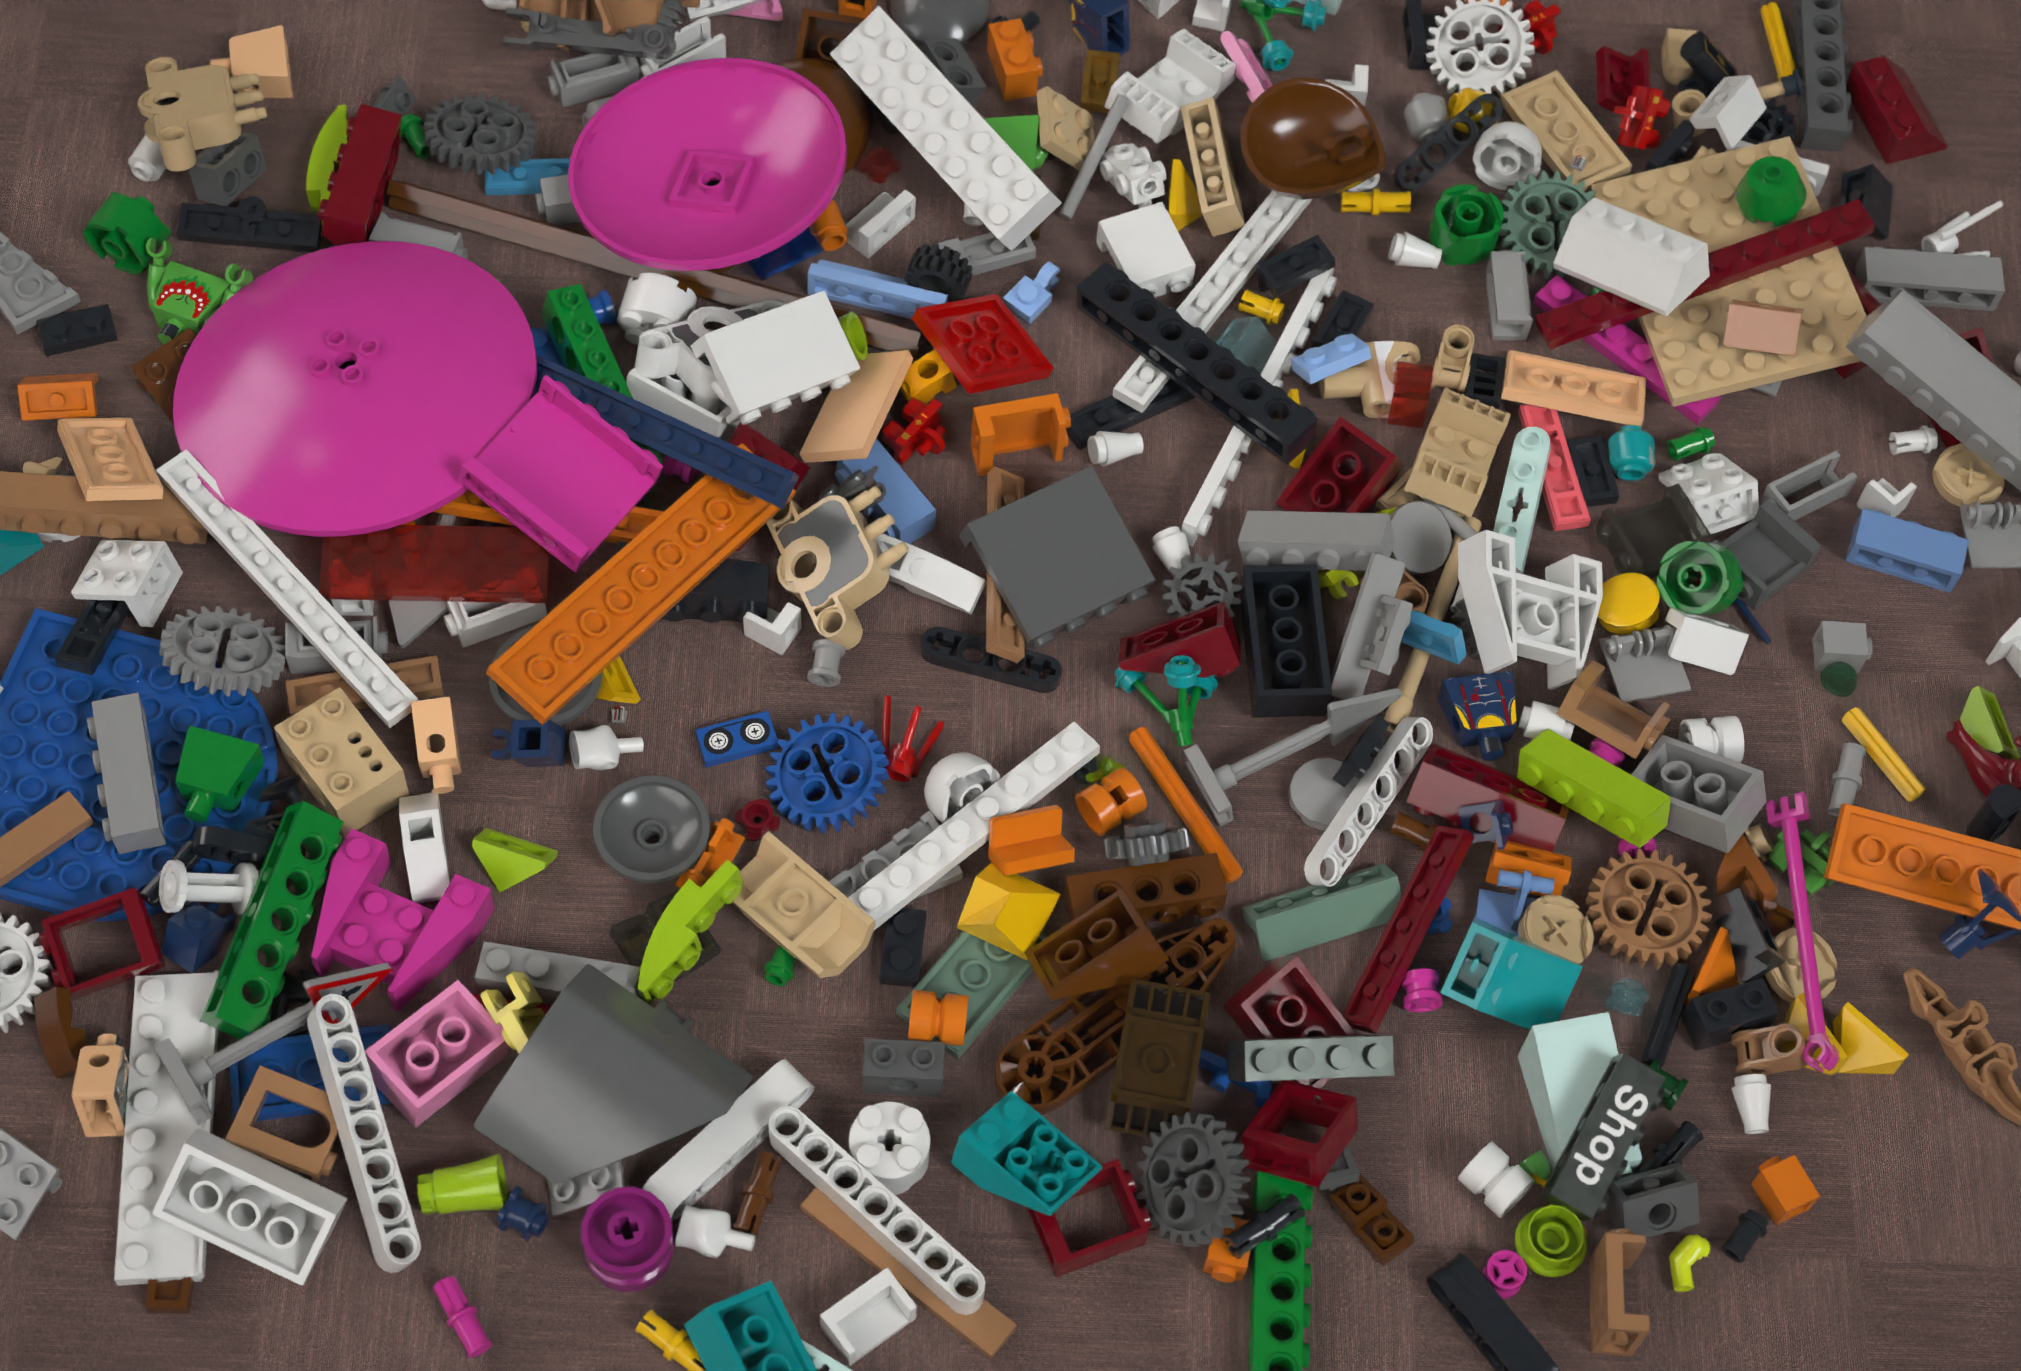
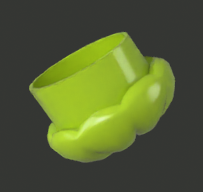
M1550 1205L1536 1208L1528 1212L1520 1220L1515 1231V1247L1518 1255L1523 1258L1529 1270L1545 1277L1555 1278L1570 1274L1581 1265L1587 1252V1238L1581 1221L1574 1212L1563 1206Z

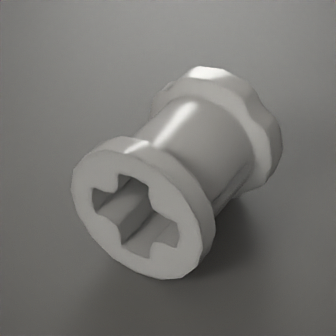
M827 639L814 641L812 651L815 653L813 668L808 671L807 679L811 683L822 687H835L839 685L841 681V676L838 673L840 659L845 655L846 648Z

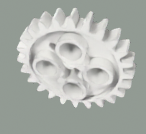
M1456 0L1457 9L1455 10L1445 6L1446 18L1441 16L1435 17V22L1439 28H1429V36L1433 39L1426 41L1427 49L1431 51L1426 54L1427 62L1434 63L1430 66V72L1432 75L1439 74L1437 77L1438 85L1449 82L1447 85L1449 94L1453 93L1457 88L1459 91L1463 88H1472L1490 94L1496 90L1501 96L1504 93L1503 86L1507 85L1515 89L1514 77L1525 79V71L1521 67H1531L1532 60L1527 56L1535 54L1534 46L1529 44L1534 41V33L1526 32L1531 27L1529 20L1521 21L1523 11L1519 9L1512 13L1513 2L1509 1L1504 6H1501V0H1493L1492 3L1488 2V0H1481L1480 2L1469 0L1468 4L1465 5L1461 0ZM1493 23L1502 26V29L1497 33H1488L1485 30L1486 27ZM1459 30H1465L1469 33L1468 37L1463 40H1456L1452 36ZM1505 40L1510 41L1509 44H1504L1502 42H1504ZM1483 43L1484 51L1477 52L1476 45ZM1452 51H1457L1455 55L1450 54ZM1496 55H1504L1508 58L1502 65H1495L1491 62L1492 58ZM1465 61L1475 64L1474 68L1468 72L1460 71L1458 66Z
M0 913V1028L4 1033H7L8 1021L14 1020L17 1024L22 1025L24 1023L20 1014L23 1011L35 1014L32 1001L35 997L43 994V991L40 989L41 987L52 985L46 973L51 972L53 967L50 961L46 960L51 955L45 953L39 933L33 934V930L28 922L20 926L17 917L14 915L4 923ZM22 966L16 974L6 975L12 967Z

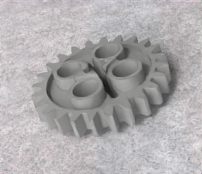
M202 606L200 614L187 609L186 617L176 614L174 622L167 621L166 629L162 630L159 656H163V666H171L170 675L182 674L180 682H195V690L206 686L209 687V693L212 695L217 689H222L226 696H230L231 690H237L239 694L245 696L247 688L259 693L261 685L270 688L272 680H279L286 659L285 646L282 645V636H274L276 628H263L264 619L252 621L250 620L251 613L249 612L239 616L237 615L236 608H232L229 613H224L220 606L216 607L215 612H210L206 607ZM228 633L230 634V640L227 644L222 668H216L223 636Z

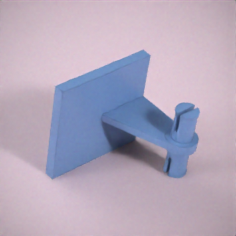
M1500 869L1497 886L1517 888L1515 895L1479 889L1475 917L1519 937L1518 924L1521 914L1531 902L1537 900L1526 897L1529 891L1552 895L1554 878L1533 876L1532 872L1523 870L1522 873H1516Z

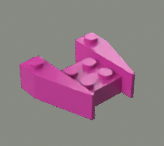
M351 828L332 859L311 957L319 977H324L333 960L355 970L388 963L392 971L382 982L390 985L387 991L392 1008L399 1011L477 940L495 909L491 889L455 874L436 908L431 910L378 886L392 864L387 845L380 840Z

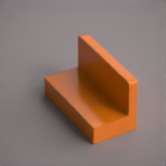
M98 373L24 377L17 385L22 421L96 417L98 409L95 384L99 381Z
M1052 805L992 817L989 824L988 859L1004 876L1074 862L1075 848L1061 835L1062 809L1058 805Z
M1507 841L1505 849L1498 850L1497 843L1495 842L1485 880L1488 883L1497 885L1500 869L1516 873H1522L1523 870L1531 871L1533 876L1554 878L1552 895L1561 896L1563 887L1568 885L1571 875L1572 857ZM1529 891L1530 894L1538 896L1549 895L1546 893Z

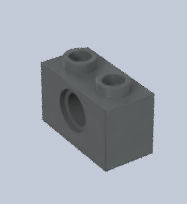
M865 1038L862 1093L942 1097L945 1042Z
M1679 1162L1620 1178L1616 1182L1612 1181L1606 1192L1609 1196L1607 1203L1608 1224L1613 1230L1629 1229L1634 1232V1235H1644L1647 1239L1651 1236L1669 1231H1679L1684 1227L1700 1223L1698 1182Z

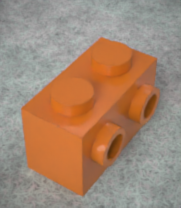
M1021 18L992 23L988 26L987 52L1004 102L1037 96L1038 77L1043 76L1040 57H1034L1033 54L1034 43L1030 31H1025Z

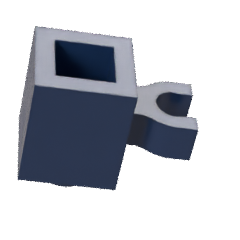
M550 719L544 725H541L537 720H513L512 733L505 729H493V737L498 740L506 739L507 741L506 747L503 750H492L493 759L500 761L512 758L526 767L564 766L565 728Z
M196 901L191 902L168 919L161 954L193 974L218 955L222 934H226L234 928L236 916L229 913L225 918L219 917L217 915L219 905L214 902L210 903L206 908Z

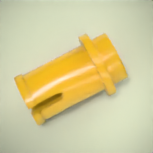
M1245 290L1241 298L1244 302L1239 304L1238 310L1267 320L1266 324L1271 325L1272 323H1280L1286 305L1280 303L1278 298L1271 300Z

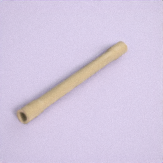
M1463 516L1462 519L1479 533L1482 526L1481 522L1475 517ZM1455 533L1452 549L1426 613L1427 616L1442 622L1459 581L1458 543L1464 540L1457 533ZM1413 647L1398 686L1402 696L1389 705L1384 720L1390 723L1386 729L1387 732L1393 733L1403 718L1409 717L1413 707V699L1431 655L1430 653Z

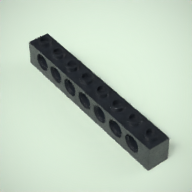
M1104 262L1076 286L1077 308L1144 357L1148 362L1284 464L1288 465L1316 440L1318 418L1315 417L1309 408L1300 406L1289 398L1282 388L1273 386L1266 381L1255 368L1243 364L1234 357L1228 348L1220 347L1208 338L1201 328L1193 327L1175 309L1166 307L1148 289L1141 288L1131 281L1122 270L1115 269L1107 262Z

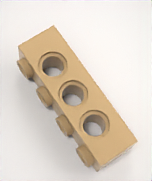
M1210 97L1182 106L1181 111L1201 211L1212 236L1215 237L1241 229L1245 225L1224 120L1214 98Z

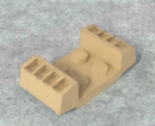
M1445 387L1422 440L1404 491L1419 495L1423 499H1429L1436 502L1437 505L1441 504L1452 511H1458L1471 518L1488 479L1487 473L1511 414Z

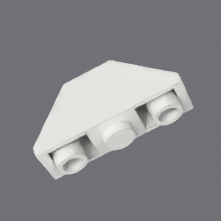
M427 793L399 798V817L412 901L418 904L438 901L450 884L439 794Z

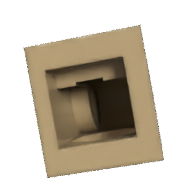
M1668 28L1661 51L1663 76L1671 84L1678 85L1680 81L1691 78L1694 70L1681 57L1680 49L1687 38L1698 31Z

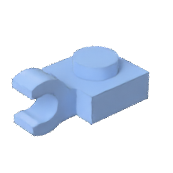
M1048 261L1040 269L1034 281L1025 275L1003 297L1004 304L1011 312L1028 324H1031L1052 302V294L1049 291L1059 282V278L1055 275L1060 269Z

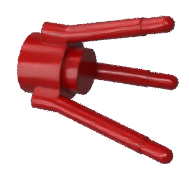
M886 695L884 697L881 742L885 748L882 754L887 756L890 764L884 768L890 775L891 780L909 782L911 776H918L920 766L942 731L944 722L939 721L915 757V750L910 745L921 713V707L917 705L914 707L902 744H894L893 748L889 749L891 696Z

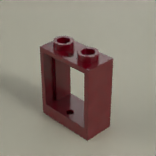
M135 887L41 920L45 930L39 933L43 949L47 955L53 954L57 969L52 970L56 987L69 988L70 998L72 999L86 996L133 979L135 976H142L166 967L145 902L142 899L141 892ZM125 909L142 961L79 983L62 931Z
M1282 1080L1241 1135L1242 1144L1244 1145L1243 1160H1249L1246 1168L1318 1187L1358 1130L1356 1097L1290 1080ZM1290 1118L1328 1128L1317 1144L1279 1134Z
M1118 1158L1101 1164L1103 1166L1102 1170L1071 1198L1110 1185L1128 1227V1233L1070 1253L1054 1213L1048 1216L1026 1207L1055 1278L1146 1245L1148 1229L1152 1228L1151 1220L1146 1208L1143 1205L1138 1207L1133 1195L1136 1192L1133 1177L1128 1169L1122 1170Z

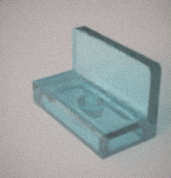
M1259 317L1234 319L1216 342L1220 347L1228 348L1234 357L1243 364L1255 368L1259 374L1263 371L1277 345Z

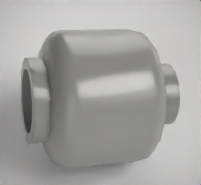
M1420 93L1414 96L1404 109V119L1410 137L1422 144L1451 120L1445 100L1440 96L1431 95L1430 93Z

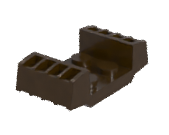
M1132 978L1105 1129L1151 1138V1132L1162 1133L1160 1126L1162 1121L1172 1122L1173 1115L1185 1116L1186 1113H1190L1211 993Z

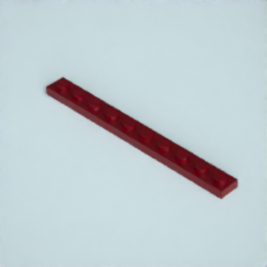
M1857 199L1708 253L1710 276L1684 301L1874 233L1875 224L1861 201ZM1605 290L1538 314L1535 318V324L1550 350L1655 311Z

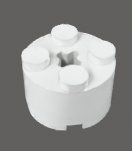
M640 273L637 280H634L632 276L629 278L617 316L619 326L626 332L625 339L633 344H638L639 337L644 331L687 321L688 316L694 311L697 303L695 293L689 287L686 292L677 287L679 281L665 275Z
M881 1102L866 1106L859 1112L849 1134L850 1156L894 1195L909 1190L926 1173L929 1163L930 1133L919 1110L898 1102ZM885 1146H893V1151H885Z

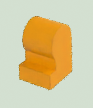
M933 349L910 365L899 390L908 402L914 397L924 403H928L941 391L947 394L957 386L952 371L937 351Z

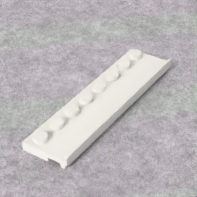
M215 970L214 973L135 976L114 1277L117 1286L148 1284L149 1279H158L159 1282L191 1277L194 1282L202 1281V1278H205L207 1241L152 1215V1212L184 1143L197 1128L213 1134L216 1074L214 1079L201 1085L213 1117L198 1125L154 1046L169 1038L185 1058L188 1065L202 1057L206 1059L217 1053L218 1029L201 1022L200 1019L219 975V970Z

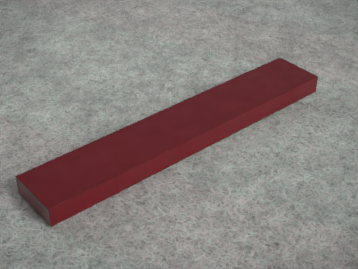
M1437 826L1342 1013V1016L1352 1029L1376 1034L1474 839V836L1468 830Z

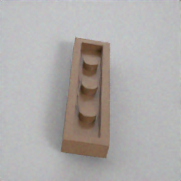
M437 655L386 664L418 699L444 695ZM338 672L285 681L290 716L338 687L344 691L357 710L370 708Z

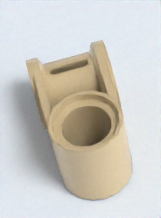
M1453 325L1445 330L1438 356L1433 366L1429 388L1434 389L1436 386L1456 390L1459 394H1464L1474 346V334L1468 327Z

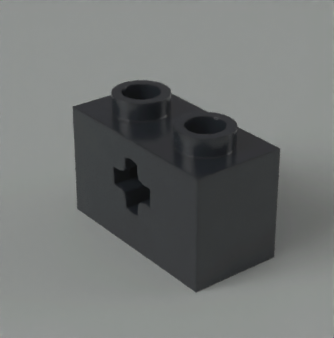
M1762 978L1691 998L1681 1018L1695 1050L1699 1051L1730 1042L1731 1036L1736 1032L1770 1027L1779 1012Z

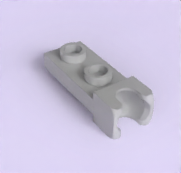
M992 232L961 241L959 238L938 243L939 249L943 250L944 246L950 247L949 252L954 253L958 251L961 253L960 259L966 257L969 261L968 265H971L973 268V275L1036 258V248L1030 235L1012 251L999 241Z

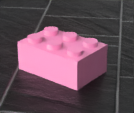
M457 980L365 1050L374 1084L416 1128L508 1055L509 1045L502 1036V1029L504 1028L501 1024H495L489 1012Z

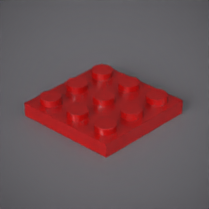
M997 294L917 308L912 317V320L968 394L1049 378L1054 369Z

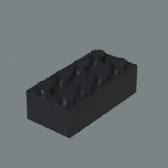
M1317 564L1244 566L1240 581L1242 592L1239 595L1252 718L1326 716L1327 705L1330 704L1332 697Z

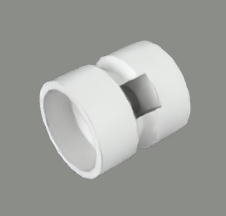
M1715 717L1711 723H1708L1705 718L1684 719L1681 721L1678 732L1679 741L1741 763L1744 755V734L1738 717Z
M1490 1142L1470 1161L1459 1175L1458 1180L1474 1195L1483 1193L1485 1195L1484 1204L1499 1218H1502L1524 1197L1535 1180L1519 1165L1510 1167L1508 1165L1510 1157L1494 1142Z

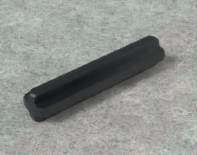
M1687 963L1675 964L1672 968L1641 1057L1642 1062L1649 1065V1067L1654 1060L1660 1063V1067H1663L1695 976V969Z

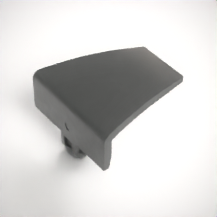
M587 964L558 996L493 1092L473 1126L479 1132L557 1184L636 1154L727 1114L753 1077L691 1034L690 1030L696 1022L691 1017L685 1019L669 1008L670 1003L664 999L653 1008L592 965Z

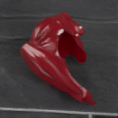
M1960 720L1954 722L1953 730L1946 733V741L1953 744L1961 754L1967 771L1978 790L1986 798L1999 785H2011L2021 791V758H2018V760L2003 759L1997 754L1987 751L1965 731ZM2021 735L2016 737L2013 743L2020 748Z

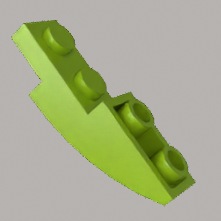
M339 105L328 118L318 135L311 153L306 183V192L311 212L319 211L322 199H329L331 192L327 191L330 174L332 171L338 172L340 164H337V155L341 143L347 144L349 137L346 136L349 121L346 105Z
M728 859L702 887L688 879L673 897L654 928L645 950L638 981V991L641 998L650 1006L656 999L661 1000L670 992L674 985V980L683 970L688 971L697 963L701 955L700 952L703 950L697 933L706 931L714 922L715 914L725 903H732L740 894L744 884L740 870Z

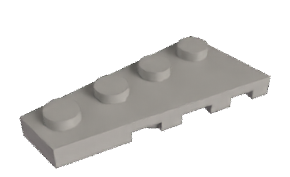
M0 232V311L17 335L37 325V320L53 317L81 302L76 291L60 283L57 276L48 269L44 270L28 253L17 249Z
M929 810L920 817V821L909 829H902L892 836V840L877 851H871L862 858V862L849 871L844 870L829 882L846 897L852 895L939 827L932 811ZM959 864L916 898L962 880L963 872Z

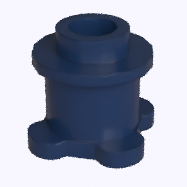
M516 1186L505 1205L499 1211L496 1221L499 1222L498 1229L506 1231L510 1227L522 1233V1238L528 1241L533 1235L539 1237L543 1233L550 1215L546 1213L547 1205L545 1203L536 1204L522 1196L523 1189Z

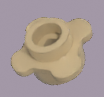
M1761 823L1751 828L1748 826L1744 831L1746 840L1757 857H1760L1763 862L1767 861L1766 854L1773 851L1774 848L1768 832Z

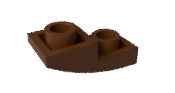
M54 987L34 998L35 1016L40 1042L48 1064L56 1078L64 1079L76 1073L80 1049L86 1046L85 1029L71 1027L73 1007L70 1003V989Z
M1361 1173L1359 1174L1358 1182L1346 1184L1330 1195V1201L1345 1223L1382 1266H1385L1414 1244V1235L1387 1209V1200Z

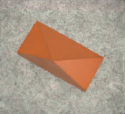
M1720 927L1689 991L1685 1006L1688 1005L1691 998L1739 985L1727 929Z

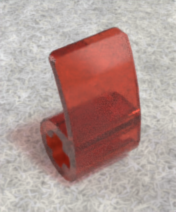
M1403 361L1396 362L1393 396L1387 419L1388 424L1422 428L1432 385L1433 365Z

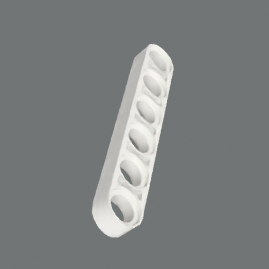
M1406 717L1397 725L1374 759L1371 767L1360 779L1305 861L1304 872L1307 881L1311 885L1330 887L1335 885L1342 877L1429 748L1433 738V728L1427 718ZM1415 725L1418 733L1416 742L1413 741L1412 736ZM1396 752L1399 753L1400 758L1399 767L1397 769L1395 768L1394 763ZM1378 778H1380L1382 785L1381 793L1379 796L1376 793V783ZM1360 805H1362L1363 807V819L1361 823H1359L1357 815L1358 808ZM1343 832L1345 844L1344 848L1340 850L1339 836ZM1325 860L1326 873L1322 878L1320 875V865Z

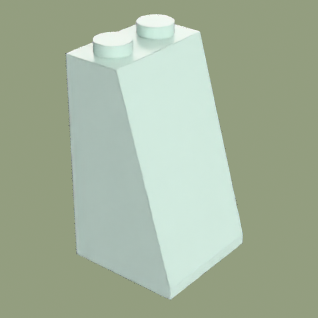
M1608 1012L1532 1026L1517 1056L1552 1171L1612 1057L1619 1055ZM1639 1143L1636 1146L1631 1145L1624 1159L1628 1161V1164L1620 1178L1633 1175L1642 1161Z

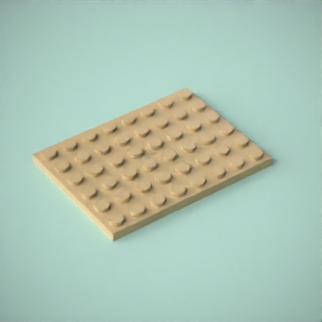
M1790 136L1591 185V191L1595 190L1596 192L1593 197L1707 243L1708 253L1782 227H1772L1773 222H1762L1756 219L1755 223L1750 222L1741 213L1736 200V187L1749 167L1761 158L1776 156L1787 159L1797 168L1806 188V200L1803 207L1791 222L1782 226L1822 212ZM1835 246L1683 301L1667 316L1653 312L1639 317V321L1671 405L1675 407L1860 362L1856 355L1846 348V345L1867 316L1839 250ZM1732 299L1804 309L1795 354L1790 356L1725 346L1723 344L1729 305Z

